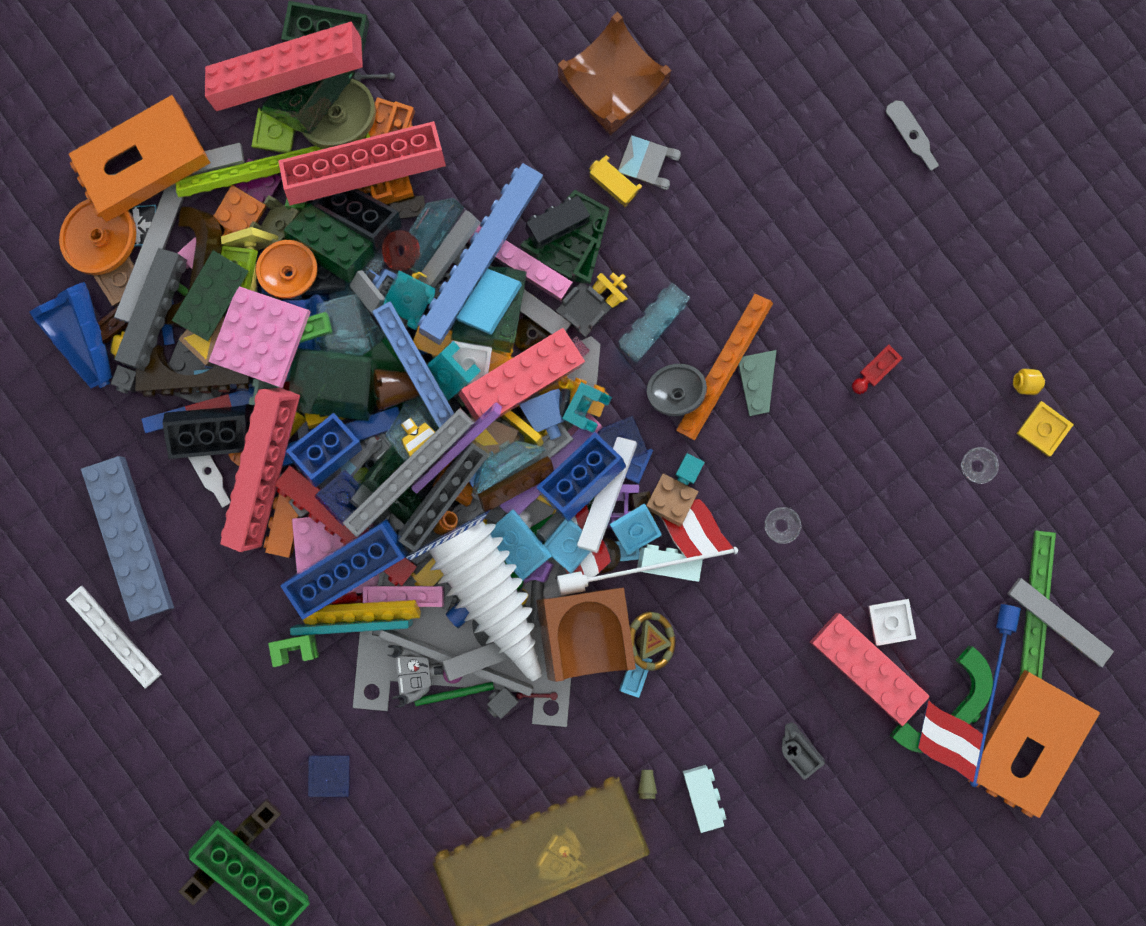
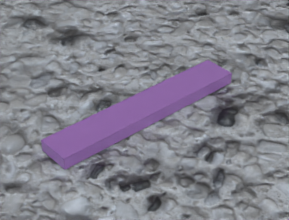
M496 402L480 416L412 484V490L417 494L500 416L502 406Z
M579 428L572 435L574 440L551 458L554 470L594 433ZM539 484L504 502L500 507L507 514L514 509L520 515L540 496L536 488Z

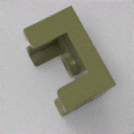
M268 195L264 204L271 210L261 226L253 221L250 227L277 235L278 240L272 239L271 241L275 243L285 240L283 230L300 211L293 207L286 209L285 205Z

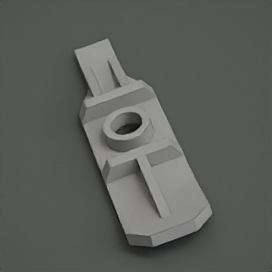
M894 101L888 105L886 114L893 121L910 150L922 158L930 171L938 167L937 161L930 152V141L904 102ZM915 133L916 139H911L909 134Z

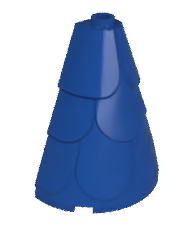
M85 282L62 291L55 299L29 311L35 322L52 340V343L65 356L69 364L90 388L97 385L99 388H102L111 383L109 379L112 378L106 346L102 342L100 327Z

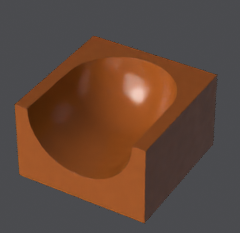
M612 588L536 600L548 680L558 682L582 675L636 669L624 588Z

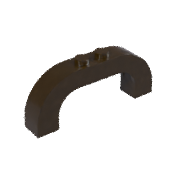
M181 207L178 226L192 230L196 235L190 290L212 251L214 250L221 255L222 232L217 219L212 214L192 207ZM184 299L178 304L171 305L166 314L164 324L184 328L172 321Z
M266 798L232 833L249 846L264 829L267 830L282 812ZM198 867L178 892L194 905L209 890L215 880Z

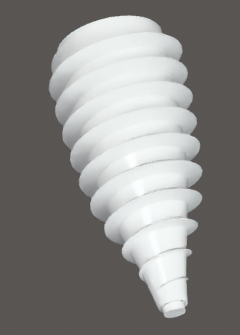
M482 521L430 549L428 554H431L436 562L431 570L440 569L444 576L438 584L448 582L452 587L446 596L457 595L460 599L455 609L466 608L469 614L464 621L475 620L479 624L474 633L484 631L489 636L486 644L494 642L501 648L499 653L504 652L528 679L534 681L542 676V670L534 648L536 640L531 638L530 633L535 625L534 623H527L526 619L532 612V608L522 607V603L528 594L526 592H517V588L522 583L521 578H511L516 565H505L504 560L510 552L508 550L499 551L497 548L503 538H492L490 534L496 524H485Z

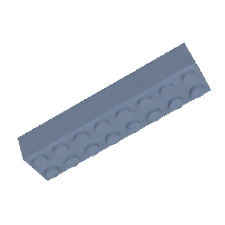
M117 456L82 468L84 481L130 622L173 609L174 605L126 458Z

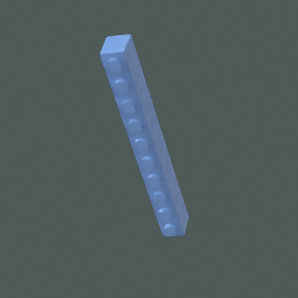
M522 163L519 169L517 167L514 169L510 177L512 181L509 185L507 183L504 185L500 193L502 197L499 201H494L490 209L492 211L490 216L484 217L480 224L482 227L480 232L474 233L470 240L471 246L469 249H464L460 256L461 262L458 266L454 265L449 274L451 278L448 282L444 281L439 289L441 294L437 299L434 298L428 307L430 309L427 316L423 315L418 323V326H420L419 333L439 345L445 339L456 321V317L542 183L543 174Z

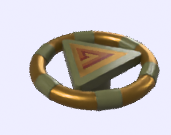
M646 612L639 615L630 625L635 664L649 671L661 669L670 661L674 653L675 634L669 621L659 613ZM648 619L660 622L665 629L667 638ZM643 622L642 634L637 637L636 641L637 646L640 648L639 656L634 644V638L637 629ZM667 648L662 659L656 663L642 660Z

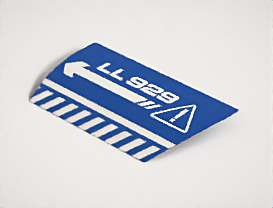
M490 510L421 546L416 552L408 553L406 558L412 560L479 524Z

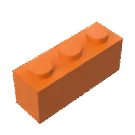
M279 494L274 499L273 509H275L274 517H270L268 528L271 530L270 535L265 538L264 548H266L265 553L292 558L295 546L292 519L300 517L289 504V501L292 499L289 496L285 498Z

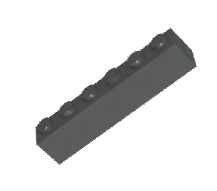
M158 248L114 360L144 371L149 364L151 352L157 344L158 334L164 326L165 317L171 308L173 296L179 288L180 278L186 270L187 259L180 254Z
M474 439L455 457L398 533L399 542L412 551H417L489 456L486 447Z

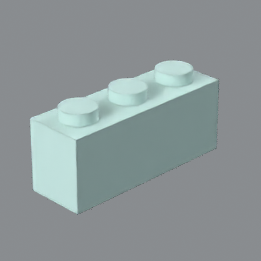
M647 544V548H640L637 568L685 559V556L678 554V549L666 548V551L658 550L659 546ZM703 559L641 572L699 582Z
M706 765L683 771L700 832L703 833L723 827V820H726L724 809H719L717 801L721 799L718 789H713L711 781H715L712 769H708Z

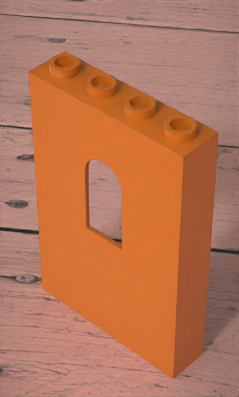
M173 95L69 153L72 160L70 165L75 173L78 172L79 176L77 179L81 186L86 188L87 191L84 193L87 199L93 202L94 206L92 209L98 218L102 217L106 222L211 163ZM136 145L143 158L142 160L115 175L105 173L104 167L109 160Z
M1024 670L986 736L976 782L978 786L976 787L979 788L982 785L987 788L986 792L994 797L1000 795L1005 798L1003 802L1014 808L1017 805L1022 808L1021 812L1032 818L1035 815L1040 818L1100 712ZM1029 737L1045 747L1030 773L1026 777L1018 778L1013 775L1011 765L1026 738Z

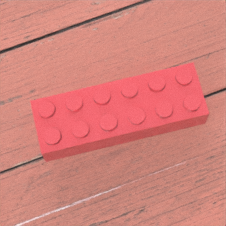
M564 328L464 387L461 389L459 396L475 421L496 402L502 406L499 416L501 417L519 406V404L524 403L579 369L585 360Z
M836 613L810 641L818 651L901 726H904L930 697L840 613Z

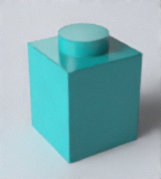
M686 453L675 476L679 477L677 481L687 486L689 483L694 484L705 462Z

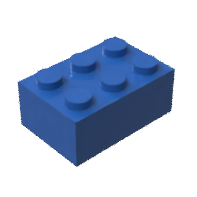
M333 413L286 450L289 459L314 487H317L358 454L362 447L360 441Z

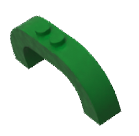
M968 646L955 660L968 672L971 679V688L966 698L951 713L952 716L965 721L969 725L971 722L975 723L980 718V712L988 703L993 687V678L989 664L980 652L972 646ZM907 722L904 726L898 725L889 735L905 748L923 753L918 749L921 733L914 730Z

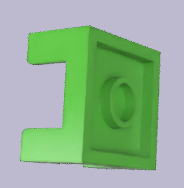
M315 634L268 643L273 667L289 663L288 651L300 648L303 661L319 657Z

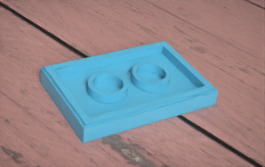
M487 268L456 317L457 320L492 335L520 290L521 282Z
M514 509L497 522L494 530L490 533L492 538H503L497 548L499 551L508 550L510 552L505 561L507 564L516 565L514 572L522 581L552 557L551 553Z

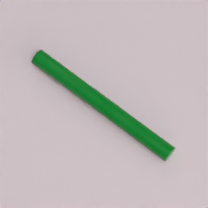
M493 682L424 696L414 701L415 706L494 690Z

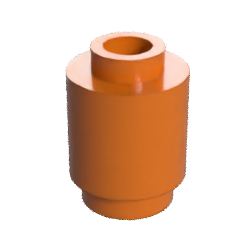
M446 511L433 528V531L438 535H444L455 529L458 524L457 515L454 512Z

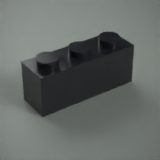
M579 196L575 198L569 197L557 207L551 206L545 210V213L530 217L526 222L525 230L536 249H539L589 223L590 214Z

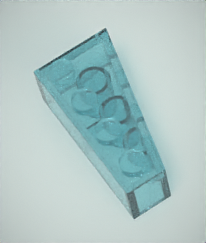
M673 283L658 294L657 297L659 299L654 304L651 303L644 311L646 313L642 319L638 318L631 326L633 330L630 334L625 333L619 340V343H621L619 349L636 364L687 306L690 297Z

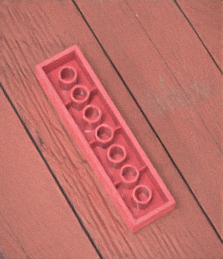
M348 22L206 66L205 97L217 112L362 68L361 36L353 23Z
M434 121L278 160L283 188L290 206L446 166Z
M280 387L258 390L255 396L254 410L250 416L249 430L245 436L244 450L240 455L239 470L235 475L236 482L231 492L230 506L226 512L225 526L221 532V545L238 552L262 547L277 488L274 484L278 481L300 398L299 394Z

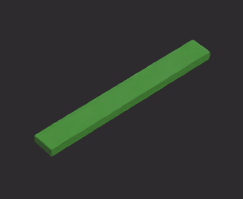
M1034 531L1029 585L1049 600L1056 533ZM1027 609L1020 676L1026 670L1042 679L1047 625Z

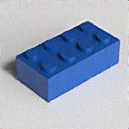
M595 432L536 488L540 495L569 522L626 468V464L623 458Z

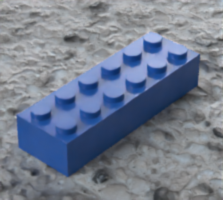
M385 519L287 579L280 586L303 620L404 559L409 552L398 541V535L389 521Z

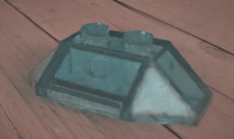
M448 198L426 203L405 236L410 265L418 272L424 270L463 211L464 207L456 199Z
M507 440L498 446L499 451L494 454L492 451L489 452V456L476 471L472 493L474 495L482 493L546 451L545 448L517 440L511 443Z

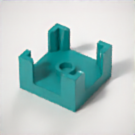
M399 270L382 305L391 302L398 316L408 320L407 326L416 330L424 310L435 296V288Z
M454 341L427 364L447 401L481 372L475 364L465 371L452 357L460 349Z
M581 382L562 419L583 430L594 433L598 424L585 416L593 400L609 405L612 397Z

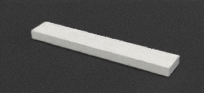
M617 437L613 449L623 458L626 468L595 496L577 544L578 548L595 553L598 552L635 452L636 441Z
M80 586L66 599L145 689L162 675L83 586Z

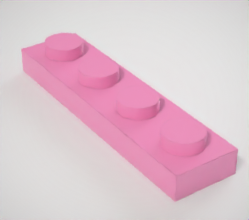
M363 586V603L415 600L419 607H444V586Z

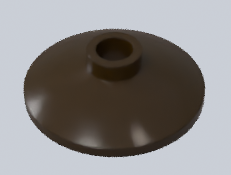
M527 316L521 318L513 330L514 342L522 352L552 335ZM531 330L536 331L535 337L529 336Z

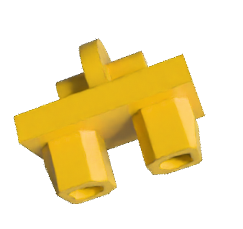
M602 273L597 276L598 280L592 288L600 295L608 288L612 294L605 301L612 308L621 302L624 303L628 299L617 288L619 286L624 291L628 287L623 282L626 278L624 274L618 277L615 273H612L610 278L614 283H611Z

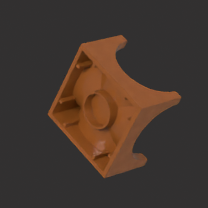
M618 11L611 17L607 27L590 46L573 59L568 61L563 59L558 64V78L610 135L669 84L671 69L667 65L661 66L656 63L636 43Z

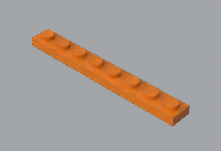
M757 294L753 295L705 379L707 393L704 401L697 409L685 414L676 430L677 432L695 441L772 307L773 303L771 300Z

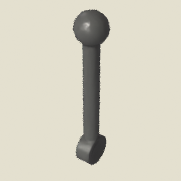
M357 72L354 74V78L357 81L379 78L394 80L395 74L391 72L380 75H361V73Z

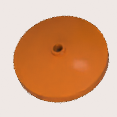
M87 199L76 205L66 216L60 230L59 244L63 257L73 268L88 275H102L117 269L127 260L135 245L136 224L129 210L108 222L102 217L98 218L92 209L94 206L93 202Z

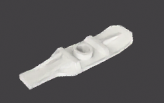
M211 455L188 457L203 485L215 494L222 508L230 504L231 501L223 488V477ZM207 467H210L212 470L209 475L204 472Z

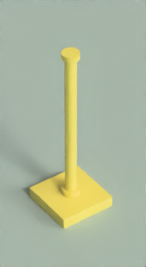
M250 227L221 236V244L259 250L273 244L271 242L272 239L278 240V236ZM256 263L250 290L257 292Z

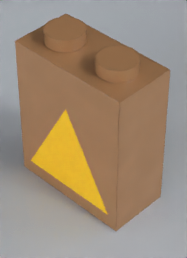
M226 313L209 341L189 330H186L179 338L206 366L214 367L216 365L210 363L209 359Z
M493 421L475 438L477 442L488 449L489 456L485 461L499 465L502 468L504 465L508 466L512 458L510 450L512 446H517L520 438L517 435L519 430Z

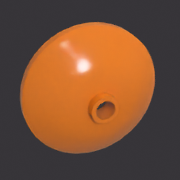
M281 240L269 245L260 254L256 264V276L261 287L270 295L284 299L294 298L305 293L313 285L317 276V262L312 251L304 244L294 240ZM292 272L291 276H286V273Z

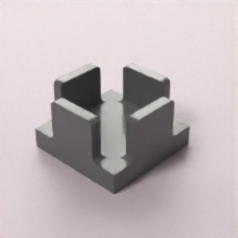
M580 283L563 299L556 313L569 321L571 326L586 338L612 307L591 286L588 287L584 283Z

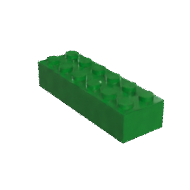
M216 821L189 850V859L270 926H290L310 904L307 894L219 821Z

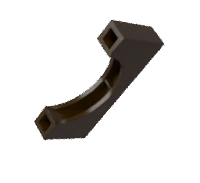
M156 344L145 370L136 369L135 391L143 394V397H155V394L174 396V393L179 392L183 395H191L193 391L205 394L211 393V390L230 392V389L235 388L239 391H247L249 387H253L252 383L255 378L219 365H215L210 370L196 375L178 374L168 364L164 354V347Z

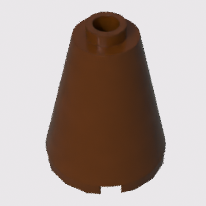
M374 370L373 386L374 393L379 398L376 399L379 410L387 409L420 396L407 372Z

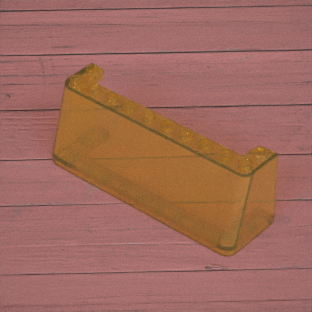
M609 777L603 780L604 783L599 789L593 787L585 791L586 795L579 798L575 795L566 799L567 803L559 806L558 803L551 805L547 808L548 811L542 814L540 811L529 815V819L524 822L520 819L511 823L508 829H496L491 832L492 836L485 839L484 836L472 840L473 844L469 846L462 844L454 848V852H448V849H444L436 853L437 856L434 857L432 863L455 925L488 926L650 854L648 843L620 778Z

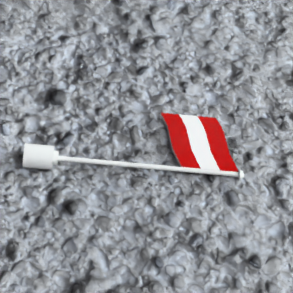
M696 499L681 527L660 517L673 542L685 556V559L587 578L586 574L582 575L581 571L557 576L558 588L561 596L584 592L585 587H588V582L730 553L737 554L738 548L731 546L721 533L710 510L700 499Z

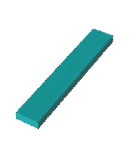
M413 618L410 620L393 619L391 621L375 620L372 622L299 624L291 627L290 633L292 636L408 629L413 625Z

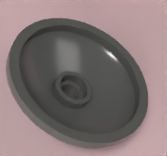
M672 364L661 368L651 377L647 386V396L652 407L658 412L669 416H681L694 411L702 404L707 393L706 380L703 374L698 369L687 364Z

